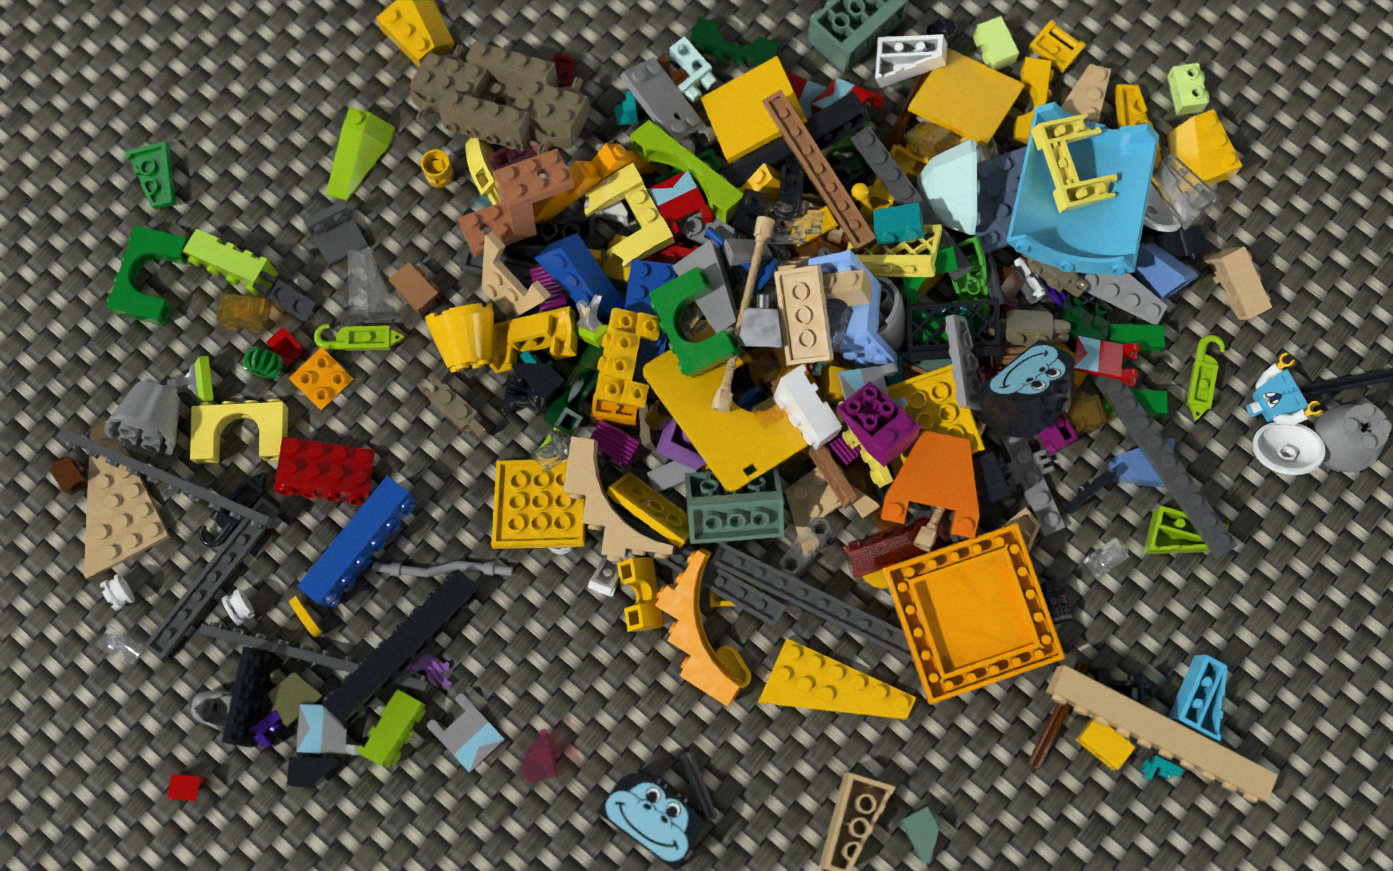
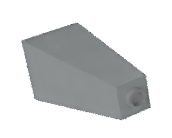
M709 240L672 267L678 276L695 267L705 270L713 291L698 298L695 302L716 334L724 329L734 333L739 317L722 251L719 249V246Z

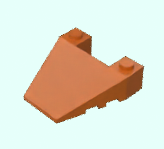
M923 430L885 493L881 519L904 524L909 501L954 510L950 533L974 539L979 520V509L970 440Z

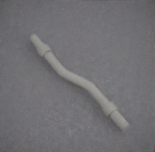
M456 560L431 568L403 566L402 563L392 562L391 564L373 562L372 571L390 573V576L398 577L410 575L429 578L458 569L482 572L483 575L493 576L494 574L512 576L513 567L495 565V562L487 561L485 563Z

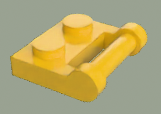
M1051 19L1032 41L1028 49L1043 60H1050L1053 67L1064 73L1087 44L1082 40L1079 42ZM1050 33H1053L1055 36H1057L1058 38H1060V39H1061L1062 41H1064L1066 44H1068L1069 46H1071V47L1073 48V50H1071L1070 48H1068L1067 46H1065L1063 43H1061L1060 41H1058L1056 38H1054L1053 36H1051Z

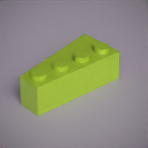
M198 229L194 231L183 250L188 257L187 261L197 267L203 265L207 267L206 270L215 276H219V274L225 276L226 280L233 285L238 286L240 283L246 286L245 290L254 295L260 293L252 287L255 282L262 284L268 290L272 286L270 282L260 276L262 270L275 278L278 276V272L267 258L261 256L259 259L248 250L242 253V250L234 244L228 242L223 245V241Z

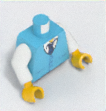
M1290 353L1282 354L1279 359L1280 362L1274 363L1264 371L1255 385L1256 391L1252 395L1255 402L1246 406L1251 417L1262 413L1267 422L1275 421L1277 424L1293 426L1309 419L1310 415L1318 417L1323 414V410L1313 412V408L1321 403L1312 401L1308 405L1288 369L1283 370L1285 366L1291 367L1295 364V360H1292L1289 364L1284 362V358Z

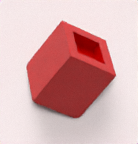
M283 327L266 341L270 348L277 355H280L288 366H291L306 352Z
M171 774L167 798L197 801L200 782H205L206 778Z

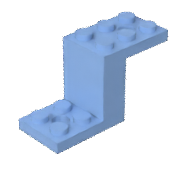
M851 250L810 258L808 266L821 265L822 274L863 269L872 282L871 304L848 306L841 299H828L827 314L832 346L855 369L897 363V354L878 334L882 286Z

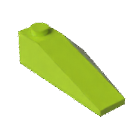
M349 107L342 126L326 195L348 201L363 182L365 175L370 169L375 167L379 157L389 149L396 128L370 112Z

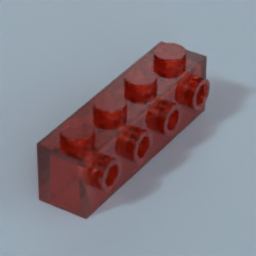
M926 517L919 518L912 525H898L893 527L891 532L885 534L877 532L872 534L869 539L863 541L857 539L849 542L848 546L843 547L850 573L854 578H858L882 570V568L928 553L916 547L914 541L921 527L926 526L930 519ZM938 529L936 531L938 536L931 551L943 547Z

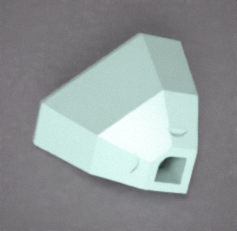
M970 139L932 157L917 176L916 181L917 192L942 226L969 235H975L976 226L980 225V212H977V194L980 193V180H977V162L980 161V149L976 148L975 139Z

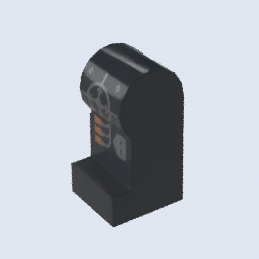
M1065 577L1041 583L1040 587L1053 624L1071 622L1072 612L1068 603Z

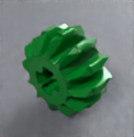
M251 347L248 349L247 354H245L242 365L252 375L272 380L281 373L283 360L280 355L268 349Z

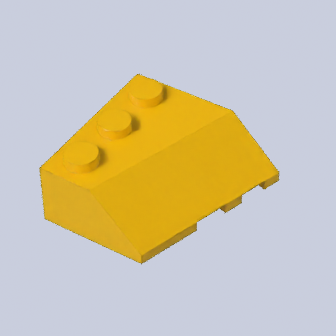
M396 0L376 17L381 31L418 67H420L428 52L443 55L455 45L434 0Z
M1214 109L1192 117L1167 134L1169 156L1173 168L1172 179L1175 184L1174 195L1177 198L1232 178L1242 168V164Z

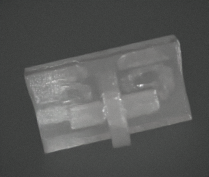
M110 625L107 627L102 638L95 644V646L129 668L133 667L145 649Z

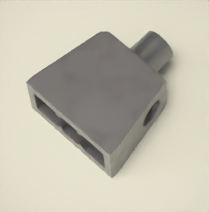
M757 294L756 308H745L738 346L784 347L779 309H770L771 295Z

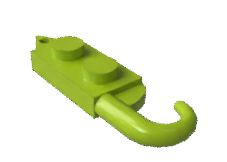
M329 324L319 326L314 334L317 346L326 350H391V346L405 339L403 335L392 330L390 326H347L339 330L336 341H324L321 338L322 331L329 328Z
M1216 335L1204 336L1199 341L1195 362L1193 363L1186 405L1190 407L1195 421L1212 406L1219 365L1213 357L1206 355L1207 344L1209 342H1216L1220 347V351H1225L1223 340Z

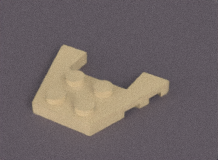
M493 232L485 235L482 289L499 306L500 310L512 320L551 297V294L538 280L531 284L529 290L521 284L499 260L505 245Z
M818 467L785 489L803 555L806 559H809L824 548L811 530V527L842 506ZM854 487L857 497L852 504L863 519L881 508L878 503Z

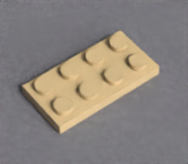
M821 265L775 271L774 276L787 365L834 359Z

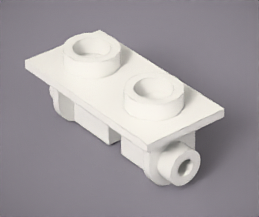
M1020 257L1009 268L1015 269L1023 280L1024 284L1020 290L1030 305L1050 293L1037 274L1033 273L1026 265L1027 259Z

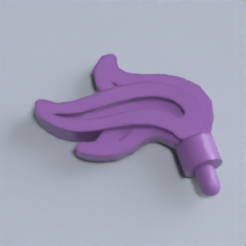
M424 654L420 656L416 662L410 665V668L406 669V673L425 670L428 680L434 686H438L435 680L443 686H452V683L447 681L443 674V671L448 670L450 664L448 662L441 663L432 655Z

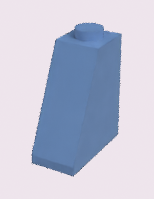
M1141 243L1139 245L1135 274L1141 284L1161 301L1166 300L1198 277L1196 272L1157 244L1145 245Z
M1166 439L1165 441L1174 452L1175 439ZM1140 448L1118 454L1109 462L1108 471L1113 475L1111 482L1167 488Z

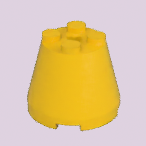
M482 303L449 308V310L441 312L440 315L436 312L425 316L427 328L451 373L464 371V369L469 368L471 365L472 369H478L491 364L494 326L492 303L487 304L486 307H483Z

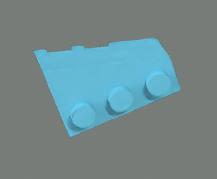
M1208 655L1194 656L1167 718L1211 741L1221 742L1219 729L1220 719H1223L1221 707L1222 696H1225L1227 665Z

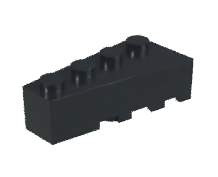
M596 214L578 218L577 216H571L566 220L560 221L552 219L546 220V223L535 224L537 235L505 246L503 254L504 257L521 261H536L534 258L548 245L575 233H578L588 249L594 250L597 226Z

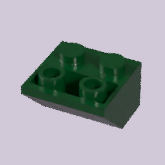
M1068 293L1057 320H1065L1071 323V329L1067 332L1069 334L1067 342L1075 346L1078 336L1104 341L1108 336L1110 310L1103 304L1088 300L1083 295L1076 297Z

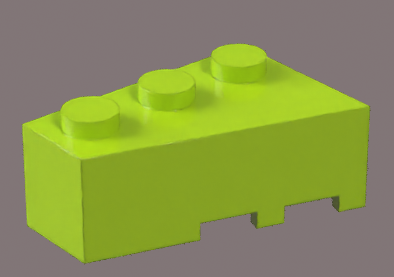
M1161 505L1153 511L1143 554L1211 552L1184 512ZM1224 524V526L1228 530L1229 525Z
M397 689L381 713L382 717L376 728L372 727L368 734L371 736L365 747L359 746L356 752L380 766L390 768L392 764L395 765L401 757V747L404 743L407 744L413 736V726L416 722L419 723L426 712L424 710L426 704Z

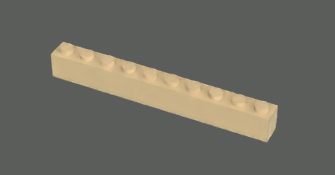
M1065 665L1057 666L1046 693L1053 696L1052 700L1062 705L1068 703L1074 706L1073 710L1084 716L1089 714L1095 717L1094 721L1105 727H1108V725L1115 727L1116 733L1127 738L1132 736L1138 739L1137 743L1145 748L1151 749L1152 746L1159 750L1158 754L1170 760L1172 758L1179 760L1180 766L1193 771V769L1200 771V776L1207 780L1215 781L1216 779L1222 782L1223 788L1232 792L1237 790L1243 793V798L1250 802L1268 801L1278 777L1276 773Z

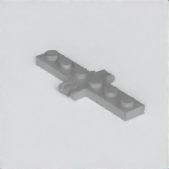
M996 430L1010 462L1008 463L1009 470H1006V473L1014 479L1016 486L1020 485L1033 516L1041 524L1039 530L1042 537L1064 529L1065 524L1043 475L1056 470L1054 465L1048 468L1044 466L1052 462L1051 457L1041 459L1042 456L1048 454L1047 449L1032 453L1026 438L1011 437Z

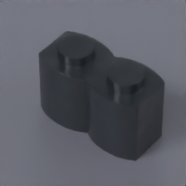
M1201 225L1164 233L1153 238L1155 244L1179 261L1188 257L1189 261L1201 258V253L1207 251Z

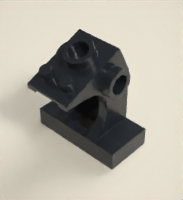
M1109 667L1094 669V680L1112 690H1114V687H1127V697L1143 706H1148V701L1152 700V687L1149 686L1147 681L1142 679V676H1127V681L1110 680Z

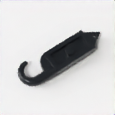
M793 157L786 165H782L779 191L780 202L792 205V211L788 213H781L778 208H774L776 217L783 220L794 219L801 212L805 171L796 157Z
M262 472L250 478L245 477L228 499L252 509L265 493L266 473ZM222 509L216 515V522L222 529L215 539L209 540L205 537L206 526L203 525L199 531L200 541L207 547L214 548L220 546L242 521L229 516L230 511Z

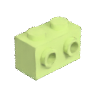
M1002 16L977 25L974 42L977 47L981 48L983 52L982 57L986 65H989L994 70H998L1016 63L1019 51Z
M1199 63L1173 66L1167 77L1176 116L1202 112L1209 103V93L1205 90L1204 72L1200 70Z

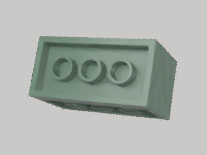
M828 0L820 12L816 11L810 17L808 41L845 74L878 44V37H886L904 20L909 0Z
M777 466L735 492L727 491L712 471L685 473L690 544L784 537L783 495ZM746 468L743 471L749 476L757 470L756 468Z

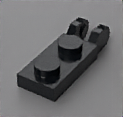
M262 270L260 276L273 285L270 290L256 282L252 287L276 306L299 321L305 322L316 303L282 280Z

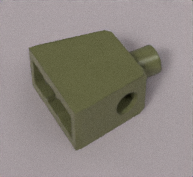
M279 668L269 676L276 687L268 695L287 727L293 728L298 723L300 704H321L325 698L322 692L299 673L293 672L287 677Z

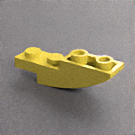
M470 138L465 144V152L472 178L480 194L488 195L493 205L498 204L499 200L493 171L501 166V162L489 142L478 138Z
M843 401L837 403L833 407V413L844 431L842 433L844 441L847 445H850L851 449L861 447L860 454L864 462L868 463L871 469L870 476L872 481L879 488L893 482L887 466L883 467L865 450L836 410Z

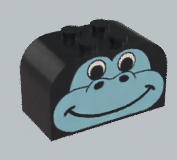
M1041 340L1036 341L980 386L982 423L1015 438L1033 437L1041 433L1049 425H1052L1058 417L1069 410L1075 401V361L1072 355Z
M640 773L624 776L616 783L596 812L676 871L699 838L701 825L696 812L687 805L689 800L679 792L675 795L668 791L670 786L660 778L654 781L649 776Z

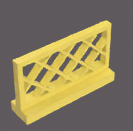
M868 225L875 235L874 225ZM924 225V235L926 233H935V235L927 241L924 238L918 239L922 244L915 249H912L909 245L916 240L899 242L900 244L891 250L886 245L879 246L876 244L869 250L866 247L862 248L864 253L856 255V257L873 276L935 277V260L942 234V225ZM848 242L846 251L851 250L854 253L855 249L853 248L851 243ZM882 248L886 251L883 255H873ZM904 248L909 252L906 255H895ZM926 248L931 251L930 255H918Z

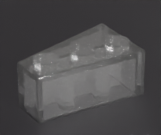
M1174 154L1163 159L1152 173V186L1185 231L1207 217L1222 199Z
M347 250L349 309L355 322L400 319L371 250Z

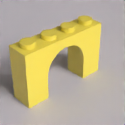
M269 399L267 403L247 400L245 404L224 401L222 405L201 402L199 406H191L190 460L196 464L220 463V437L224 428L234 420L247 418L256 421L259 428V457L264 461H278L282 437H288V407L278 399Z

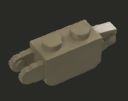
M1022 253L1028 260L1026 265L1030 270L1038 274L1051 288L1056 289L1059 293L1065 289L1072 295L1079 297L1088 287V284L1078 275V272H1063L1059 268L1041 263Z
M1011 309L1006 312V318L1000 319V337L1004 338V344L1031 346L1038 340L1051 345V343H1065L1069 339L1067 332L1071 329V323L1065 320H1055L1053 315L1047 311ZM988 325L987 334L994 336V329Z
M432 375L429 380L438 390L432 394L423 385L419 390L462 433L469 435L472 431L482 439L487 434V431L479 424L482 419L478 412L446 383L442 384Z

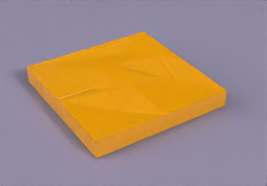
M1013 523L975 536L974 539L969 538L882 568L929 704L1065 659L1018 523Z

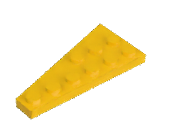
M786 638L758 703L906 720L916 697Z

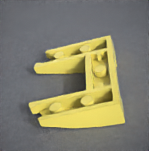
M1087 113L1042 122L1031 130L1037 150H1043L1056 187V190L1052 193L1059 213L1089 206L1116 196V193H1109L1110 182L1117 181V174L1079 181L1067 144L1099 135L1102 132L1098 126L1091 130L1083 120L1088 116Z
M634 163L620 169L585 192V197L589 198V208H585L586 217L625 198L642 229L606 251L609 258H612L614 254L624 260L622 263L624 268L631 265L632 259L641 260L675 243L668 225L655 206Z

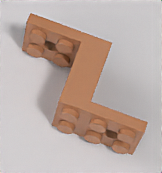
M558 149L493 171L499 203L457 218L473 257L484 254V239L488 233H482L481 230L483 228H492L491 232L505 246L537 235L532 203L575 188L574 181ZM542 173L550 174V176L545 179L539 177V175Z

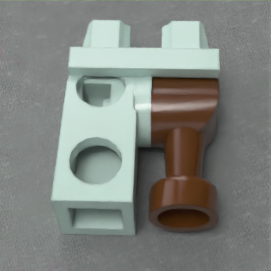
M685 36L670 47V56L664 53L657 59L682 95L692 103H695L702 96L701 91L697 87L702 84L707 90H711L717 84V80L712 74V66L705 61ZM671 61L677 62L682 68L677 70L671 64Z

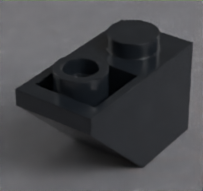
M297 752V757H289L286 786L316 788L342 765V760L335 759L336 754L321 753V758H311L312 753Z

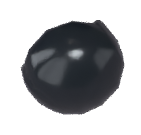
M937 19L933 24H928L924 28L923 35H944L947 48H949L956 40L957 24L952 19H949L946 23Z

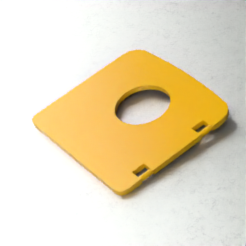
M710 326L689 338V340L693 343L702 342L715 335L716 332ZM770 347L781 366L777 376L779 381L783 376L802 365H787L785 348ZM670 349L648 362L643 368V376L727 491L735 492L750 483V481L763 475L809 445L801 435L800 429L791 424L788 414L777 405L764 412H749L740 408L732 400L729 413L711 409L715 393L719 390L720 385H722V381H724L727 361L695 378L688 377L681 373L678 367V357ZM737 356L738 358L735 365V370L740 366H743V363L739 356ZM808 370L804 371L803 373L810 384L815 383L818 390L815 392L821 402H827L831 410L834 411L829 401L821 399V389ZM754 465L757 471L747 476L743 470Z

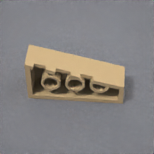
M844 773L819 868L828 871H851L863 848L862 846L867 837L870 836L875 822L883 812L888 798L896 787L852 773Z

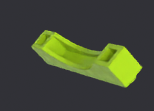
M650 120L630 134L631 149L644 160L668 164L682 171L688 170L691 177L704 191L711 213L723 223L727 224L735 217L743 195L741 189L731 185L723 175L717 174L708 163L702 162L691 150L684 148L676 138L670 137L659 125H655Z

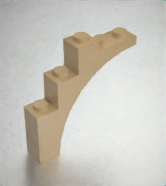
M571 437L563 492L569 493V498L583 500V496H586L582 523L589 524L588 529L602 531V526L605 527L601 555H607V560L621 562V557L628 558L629 549H632L631 554L645 556L646 551L654 552V557L668 559L669 555H675L676 546L658 542L641 534L630 526L614 509L605 494L599 475L597 462L598 441Z

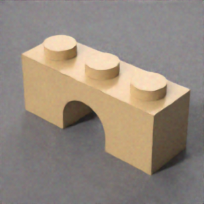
M863 269L822 274L826 307L827 299L830 298L841 299L848 306L871 304L872 282Z

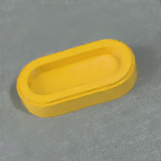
M297 595L289 600L291 607L311 635L317 637L323 633L321 627Z
M730 645L719 647L716 651L717 657L730 672L744 682L741 689L747 687L751 681V673L737 650Z

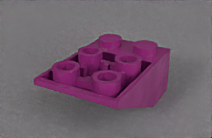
M871 381L836 408L865 450L883 467L917 441L920 425Z

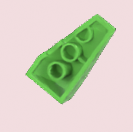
M974 236L956 244L974 268L958 281L954 282L952 280L959 301L988 299L985 255L978 236ZM984 305L979 311L985 319L990 317L989 305ZM977 314L973 317L974 324L972 328L975 332L985 323Z

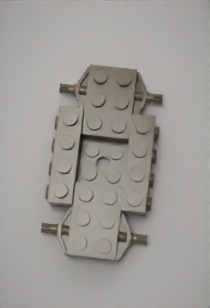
M476 41L466 56L467 63L461 59L465 52V48L462 45L461 47L457 45V48L451 55H436L428 52L409 84L413 103L421 108L416 116L420 122H424L429 113H439L444 129L450 132L461 133L470 138H478L491 144H499L509 149L523 152L531 137L541 143L536 150L538 155L547 152L549 147L572 148L591 113L588 96L583 95L579 91L584 82L581 78L578 80V77H576L571 87L558 88L559 83L555 63ZM505 102L506 105H500L498 103Z

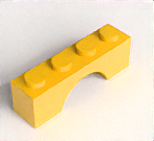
M1025 57L1021 67L1020 82L1025 84L1024 89L1031 95L1034 109L1025 115L1017 117L1013 127L1011 146H1027L1035 108L1050 101L1051 89H1048V84L1052 82L1054 75L1050 60Z

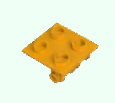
M322 347L289 377L293 384L320 410L353 380Z

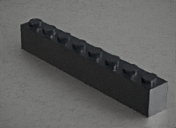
M854 91L809 117L807 119L808 122L804 123V126L820 151H823L871 120ZM780 136L718 174L723 175L731 185L740 189L763 163L782 171V165H786L795 155L783 136Z
M459 569L454 574L450 573L444 579L443 585L438 590L434 589L426 598L427 601L421 606L415 607L410 613V617L404 623H399L394 628L393 634L387 640H382L370 657L366 656L358 665L359 668L353 674L349 673L341 681V685L335 691H331L325 696L321 704L325 712L346 730L480 596L479 586Z

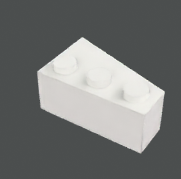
M944 35L878 37L875 79L880 88L945 66L947 43Z
M802 364L780 379L773 397L776 405L787 413L791 424L794 427H798L803 433V438L807 444L812 445L817 450L836 437L842 426L828 403L821 402L815 392L818 390V387L815 383L810 384L803 373L807 369Z

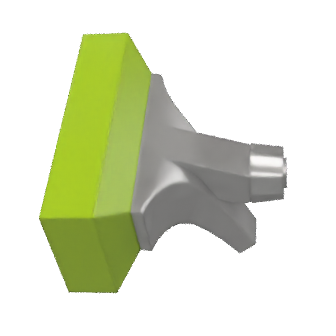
M595 294L589 305L584 300L576 303L580 320L576 322L574 332L578 339L600 348L603 337L607 334L608 325L597 319V310L602 296Z
M199 356L196 362L191 365L185 377L168 379L167 385L174 386L178 390L177 393H189L198 404L201 402L212 403L214 398L209 357Z

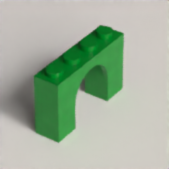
M135 225L134 231L130 233L128 238L129 245L127 251L122 255L120 270L114 277L112 293L107 297V308L115 315L165 327L172 306L165 299L139 293L136 288V277L139 270L153 260H166L186 265L188 257L183 250L189 240L186 237Z
M953 244L938 247L935 260V275L958 270ZM924 250L918 255H930L931 251ZM902 277L904 285H901L903 299L907 298L909 304H921L918 298V290L920 285L929 277ZM922 309L912 310V320L917 324L927 316ZM968 310L955 313L957 316L966 317V319L970 316ZM933 314V316L941 323L943 322L945 317L949 315ZM930 317L921 328L931 335L939 324ZM970 320V322L968 323V325L972 328V324H971V320ZM942 328L933 338L938 343H943L948 339V335ZM918 330L913 336V341H918V344H922L928 337L921 330Z
M698 267L687 271L649 293L652 299L650 300V305L661 319L659 321L660 327L669 337L670 341L668 344L671 351L678 357V367L681 373L693 378L742 353L732 331L724 329L698 343L691 342L685 336L681 325L684 310L693 301L713 291L705 270Z
M1109 324L1108 336L1104 341L1123 345L1137 343L1140 345V351L1137 353H1160L1165 347L1164 325ZM1127 385L1149 418H1163L1168 413L1167 391L1139 390ZM1104 397L1103 406L1104 410H1107V417H1118Z

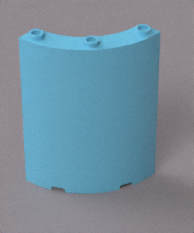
M1055 102L1035 108L1031 130L1039 123L1074 115L1065 111ZM1087 121L1085 124L1091 130L1098 126L1102 132L1099 135L1067 144L1079 181L1117 174V181L1110 182L1109 193H1116V196L1089 206L1059 213L1052 193L1056 190L1044 152L1043 150H1037L1030 131L1006 242L1015 248L1017 252L1023 253L1041 263L1059 268L1063 272L1073 271L1100 275L1113 274L1117 276L1135 272L1159 134L1148 123L1120 126L1119 130L1106 129V125Z

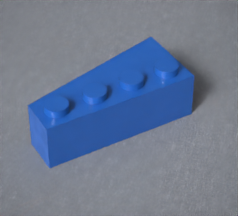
M578 233L551 243L534 258L576 303L584 300L589 305L595 294L602 296L597 310V319L600 322L608 324L611 310L614 308L625 310V302Z

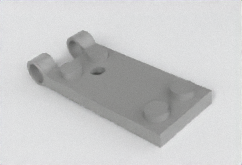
M655 57L623 71L620 75L654 123L659 125L670 137L676 138L684 148L695 153L694 144L689 139H686L693 134L696 135L703 147H709L717 142L714 129L704 124Z

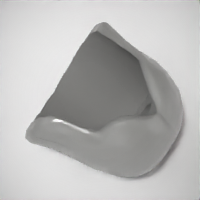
M203 691L199 693L192 702L191 712L193 717L200 723L209 725L217 730H223L232 697L231 692ZM215 702L218 705L217 712L211 715Z

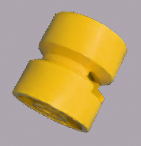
M437 149L430 150L423 155L421 167L428 183L436 188L448 186L453 180L454 171L447 154Z

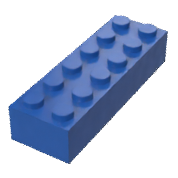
M632 259L625 310L659 317L658 313L650 305V300L652 299L649 293L678 277L672 267L675 264ZM661 327L657 341L640 338L632 381L649 385L643 376L644 366L667 352L669 337L667 333L663 332ZM649 385L647 399L650 402H656L659 397Z
M386 476L297 585V588L328 610L331 607L334 608L341 601V594L345 589H350L357 580V574L361 570L364 571L372 561L370 558L374 553H378L384 548L387 537L399 529L401 526L400 521L405 515L409 516L416 506L414 505L416 503L414 497L389 476Z

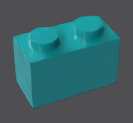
M919 202L873 210L874 232L879 246L924 238L923 215Z

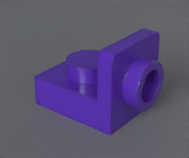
M277 710L273 711L252 728L256 733L254 739L261 747L272 748L275 746L268 733L273 734L283 726V721Z

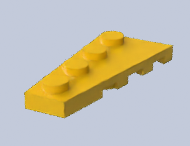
M1117 84L1114 90L1118 130L1120 126H1134L1146 123L1153 128L1152 122L1148 121L1146 115L1147 108L1139 85ZM1159 142L1153 170H1164L1167 168L1166 162L1162 160L1159 152L1161 150Z

